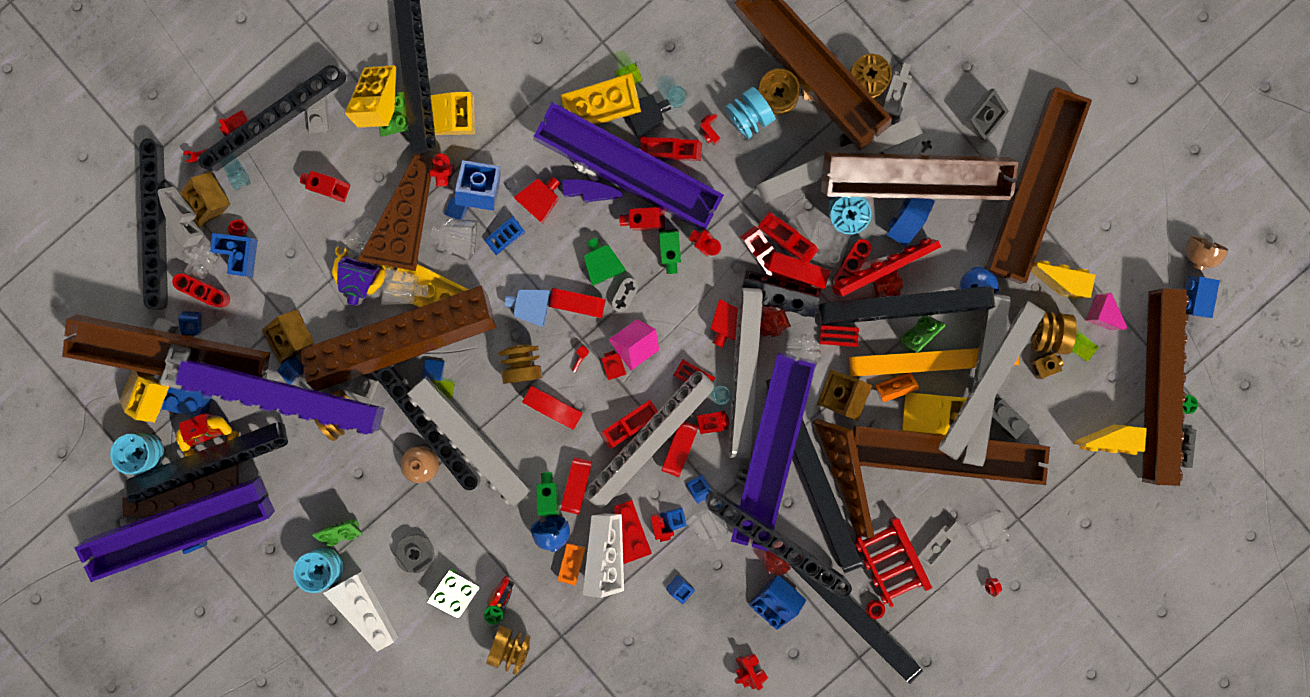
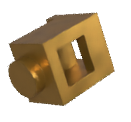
M1050 353L1030 361L1036 379H1044L1061 372V367L1064 366L1061 356H1057L1056 353ZM1049 362H1051L1052 365L1051 369H1049L1047 366Z

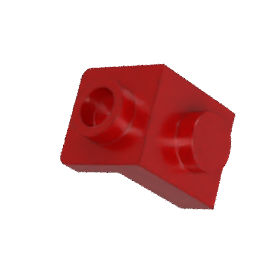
M708 114L701 120L700 129L703 132L702 137L708 144L712 143L715 146L720 142L721 138L710 124L717 120L718 116L716 114L712 116Z

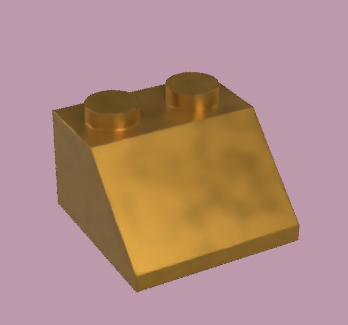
M211 171L190 178L179 193L196 214L193 221L198 227L224 213L230 205L227 195L223 193Z
M297 309L277 316L262 329L279 363L299 354L300 349L314 344L313 337L307 330L304 320L299 315Z
M831 369L817 405L858 421L873 385Z

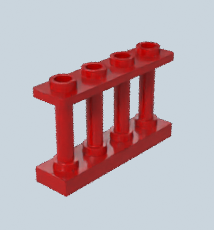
M896 516L889 519L891 523L889 528L869 539L862 540L859 535H856L857 541L854 542L858 552H862L865 557L863 563L866 569H871L874 575L871 576L875 587L879 586L882 592L879 596L883 604H888L890 608L894 607L891 599L915 587H922L925 591L933 588L900 519ZM891 535H897L899 542L896 546L870 557L866 547ZM905 552L908 558L905 560V563L880 575L878 574L875 564L897 553ZM906 570H914L916 574L914 580L887 592L883 584L884 581Z

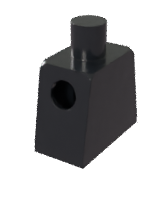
M654 95L638 98L641 112L628 116L638 139L664 123L662 114L672 110L668 99L657 103Z

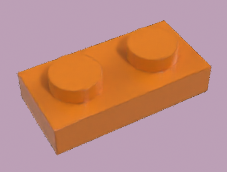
M911 372L875 385L876 391L883 403L919 390L918 383Z
M567 543L557 581L576 586L586 547Z

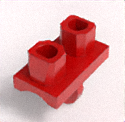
M439 153L433 158L434 167L430 170V177H435L436 186H448V182H451L454 164H450V159L446 154Z
M693 230L688 239L693 242L694 247L707 257L708 255L716 256L722 249L721 243L706 230H703L702 233Z
M750 654L745 657L739 656L735 660L740 668L735 670L738 675L734 679L735 683H742L744 688L750 685L751 689L761 690L763 688L762 684L768 679V676L762 669L756 673L752 667L759 663L757 656Z

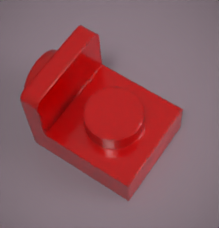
M240 110L227 119H219L218 121L221 124L219 128L227 136L249 121L245 112Z
M615 350L604 353L605 357L601 358V361L603 362L608 380L627 375L622 358L618 353H615Z
M725 410L697 415L700 434L720 432L728 429L729 418Z
M658 513L652 514L651 521L655 539H660V542L671 540V536H674V531L662 532L661 529H665L663 517L659 518Z

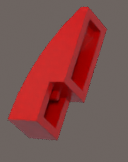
M641 137L640 150L657 159L701 161L702 142L678 138Z
M768 212L757 226L806 265L819 250L814 243L771 212Z
M754 226L740 236L766 275L787 279V277L767 270L772 251H776L768 243L758 227Z
M773 251L767 267L768 271L821 289H825L831 272L811 263L806 265L799 259Z
M533 385L522 401L525 405L573 430L583 414Z
M648 400L599 434L608 448L611 449L642 429L658 410L652 401Z

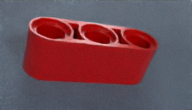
M860 239L851 246L833 277V286L838 284L837 279L839 276L850 278L861 269L871 251V244L868 240ZM859 243L866 247V251L863 254L857 251ZM849 260H853L856 263L854 270H850L847 267Z
M180 273L173 277L172 284L175 289L210 306L223 308L230 303V296L226 291L192 275ZM183 278H186L187 285L185 287H183L181 284ZM201 286H203L205 290L203 295L199 294V288ZM218 294L222 296V300L219 304L216 302V296Z
M552 288L548 307L602 318L606 299Z
M684 421L679 426L662 466V472L680 477L699 426Z
M577 457L573 458L560 511L576 515L580 514L592 461Z

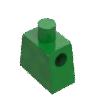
M678 229L660 230L661 262L666 264V274L678 273L677 263L681 262ZM669 250L674 251V255L671 257L667 256V251Z
M597 238L586 242L590 253L584 255L592 286L598 285L626 271L608 244L601 247Z
M552 472L541 473L542 484L536 485L537 515L541 517L560 515L558 484L553 483ZM550 489L551 494L545 497V491Z

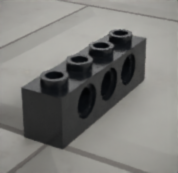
M746 270L741 288L763 289L762 305L765 307L779 308L784 312H794L804 317L810 316L814 318L820 300L821 289L750 270Z

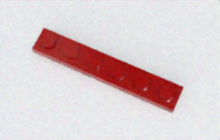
M930 237L921 239L919 244L905 247L903 252L891 254L887 257V260L875 262L870 265V268L859 270L850 278L840 279L837 282L838 284L832 286L834 294L844 296L941 248L940 242Z

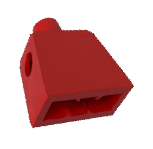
M310 171L309 174L303 173L300 177V183L305 185V189L345 203L350 184L315 171Z
M553 176L545 184L541 180L536 179L518 193L514 199L543 224L559 200L554 191L561 183Z
M659 207L629 209V214L620 215V226H629L634 231L665 230V211ZM642 217L641 222L638 223V219Z
M721 299L717 303L710 330L717 333L712 343L723 348L727 338L733 341L736 340L738 308Z

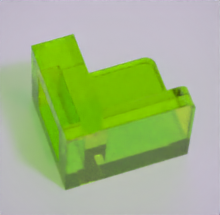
M636 62L614 71L616 77L629 73L633 74L635 84L643 81Z
M1076 333V340L1071 353H1075L1085 362H1088L1099 346L1083 334Z
M431 380L450 401H453L454 382Z

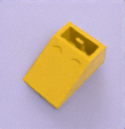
M396 66L364 67L345 111L347 117L357 127L389 125L395 108Z
M450 92L431 95L435 135H475L474 95L471 92Z
M1042 260L1034 262L1031 272L1058 295L1074 299L1091 298L1095 275L1090 274V270L1082 268L1070 270L1068 265L1059 264L1058 266H1051V262Z
M132 370L120 399L124 413L135 420L155 422L169 387L161 385L158 379L148 373Z
M908 393L905 395L902 430L946 435L967 398Z
M1113 424L1077 439L1073 444L1080 445V449L1088 451H1098L1099 448L1100 451L1110 453L1122 452L1137 455V451L1145 452L1146 428Z

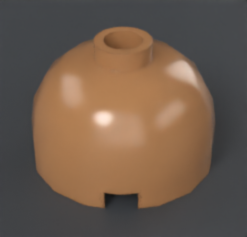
M1191 236L1186 246L1187 258L1194 263L1193 267L1200 270H1205V267L1214 268L1219 266L1226 258L1228 248L1216 242H1208V239Z
M418 445L411 447L401 458L400 468L402 474L413 483L421 484L428 482L439 471V458L432 448L428 446Z

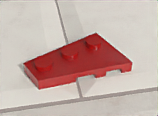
M633 500L615 505L614 514H622L623 564L652 554Z

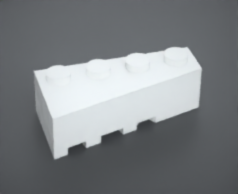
M601 513L591 517L583 596L602 598L624 591L622 514Z
M363 571L323 593L377 652L394 643L399 638Z

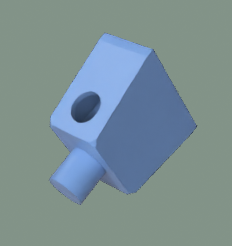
M518 290L517 297L506 295L504 307L514 308V317L544 327L551 291Z

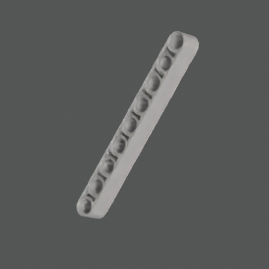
M912 116L890 126L878 137L874 135V140L862 150H859L851 143L833 152L879 154L923 133L916 117ZM824 156L758 184L757 189L764 204L822 179V174H826L823 170Z
M741 288L739 291L728 435L729 458H749L751 453L762 311L761 289Z
M994 294L995 308L985 310L973 388L1005 336L1010 306L1009 296ZM995 398L962 451V463L983 466Z
M1026 301L941 441L938 447L940 451L955 460L961 455L1045 313L1044 310L1029 301Z
M700 371L692 374L587 487L584 493L585 498L599 508L606 506L713 391V381Z

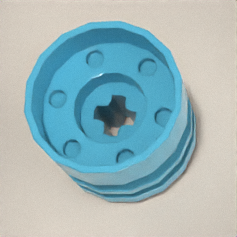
M751 87L742 94L744 104L738 99H734V106L731 103L725 106L732 124L746 139H750L753 136L751 130L755 134L759 132L757 122L765 128L775 121V116L770 106L754 87Z
M832 196L829 200L828 211L830 219L838 231L851 235L860 233L871 221L872 212L866 197ZM851 210L853 216H850L847 211Z
M150 433L125 434L113 443L110 458L113 466L124 474L144 473L161 465L164 459V447L159 438Z
M327 547L317 548L297 560L293 569L294 580L303 591L319 593L339 581L344 570L343 561L340 555L333 549Z

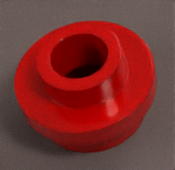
M233 220L228 226V233L232 236L241 237L248 232V227L242 220Z
M997 578L986 579V592L993 597L998 596L1002 592L999 580Z
M872 600L866 606V613L872 619H880L885 614V606L879 600ZM874 606H878L877 612H872Z

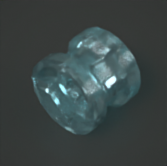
M673 86L669 89L667 93L669 104L676 108L684 105L686 101V91L684 88Z
M243 167L238 168L234 173H227L228 180L236 191L243 185L248 186L251 184L250 178Z
M719 385L713 389L711 397L715 403L723 405L729 402L731 393L727 387Z

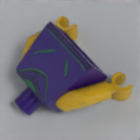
M337 247L335 248L337 258L334 260L331 271L332 276L338 285V291L348 294L347 303L358 305L359 298H366L382 286L387 276V271L392 270L393 267L382 266V269H379L380 266L359 262L356 259L348 258L349 251L347 248H344V253L340 254L341 248Z

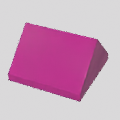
M1112 292L1095 295L1085 321L1108 330L1127 329Z
M635 320L608 339L630 371L659 351L656 329L639 320Z

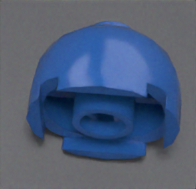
M973 267L960 280L959 289L989 286L993 287L994 294H999L997 277L994 273L982 267Z
M563 516L546 517L547 521L540 523V520H538L531 526L530 530L533 540L539 548L555 552L566 544L569 539L570 528L568 520L566 521Z

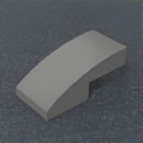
M171 344L165 360L166 367L160 380L161 385L181 389L182 386L176 385L175 381L180 361H190L191 348Z
M362 375L334 386L373 400L379 381Z

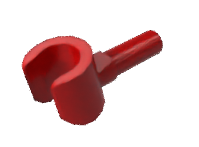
M207 149L197 152L185 151L183 155L191 154V158L186 160V162L195 163L198 157Z
M584 345L576 351L580 357L572 368L573 372L577 371L580 363L589 354V350Z

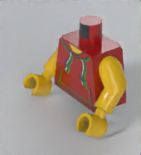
M201 414L180 422V429H178L175 437L181 451H183V456L186 457L195 453V450L190 447H195L222 435H227L228 440L240 436V434L232 431V428L223 417Z

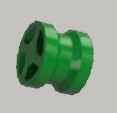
M1185 395L1183 412L1185 414H1192L1198 409V401L1192 395Z
M496 605L488 606L484 612V619L488 624L496 625L504 617L505 610L501 611V608Z

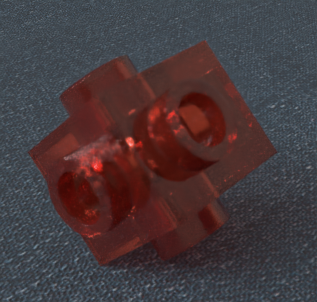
M897 270L874 281L876 297L901 295V289L904 288L902 277L899 278Z
M769 309L762 312L760 331L763 337L771 335V338L782 334V330L791 327L784 309L777 311Z
M767 551L764 554L763 560L766 563L764 567L770 574L775 573L779 576L780 574H786L790 570V564L772 552ZM776 560L782 561L778 566L775 565Z

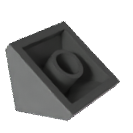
M991 88L983 95L962 124L979 138L986 141L1009 110L996 90Z

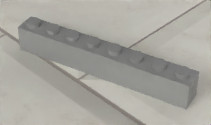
M427 376L408 392L410 396L408 398L414 406L418 405L423 410L421 412L423 416L436 424L435 428L440 434L443 435L445 433L451 446L455 449L458 447L463 452L461 454L468 463L472 462L476 466L474 468L481 477L485 476L489 480L487 482L494 491L498 490L502 494L501 498L506 504L511 503L514 507L531 492V487Z

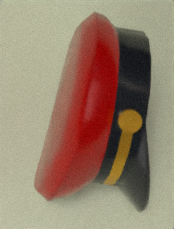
M504 576L493 589L487 599L488 606L496 605L501 608V611L505 610L514 582L508 576Z

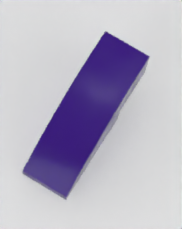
M576 179L562 180L565 198L583 196L585 203L623 198L621 191L598 182Z

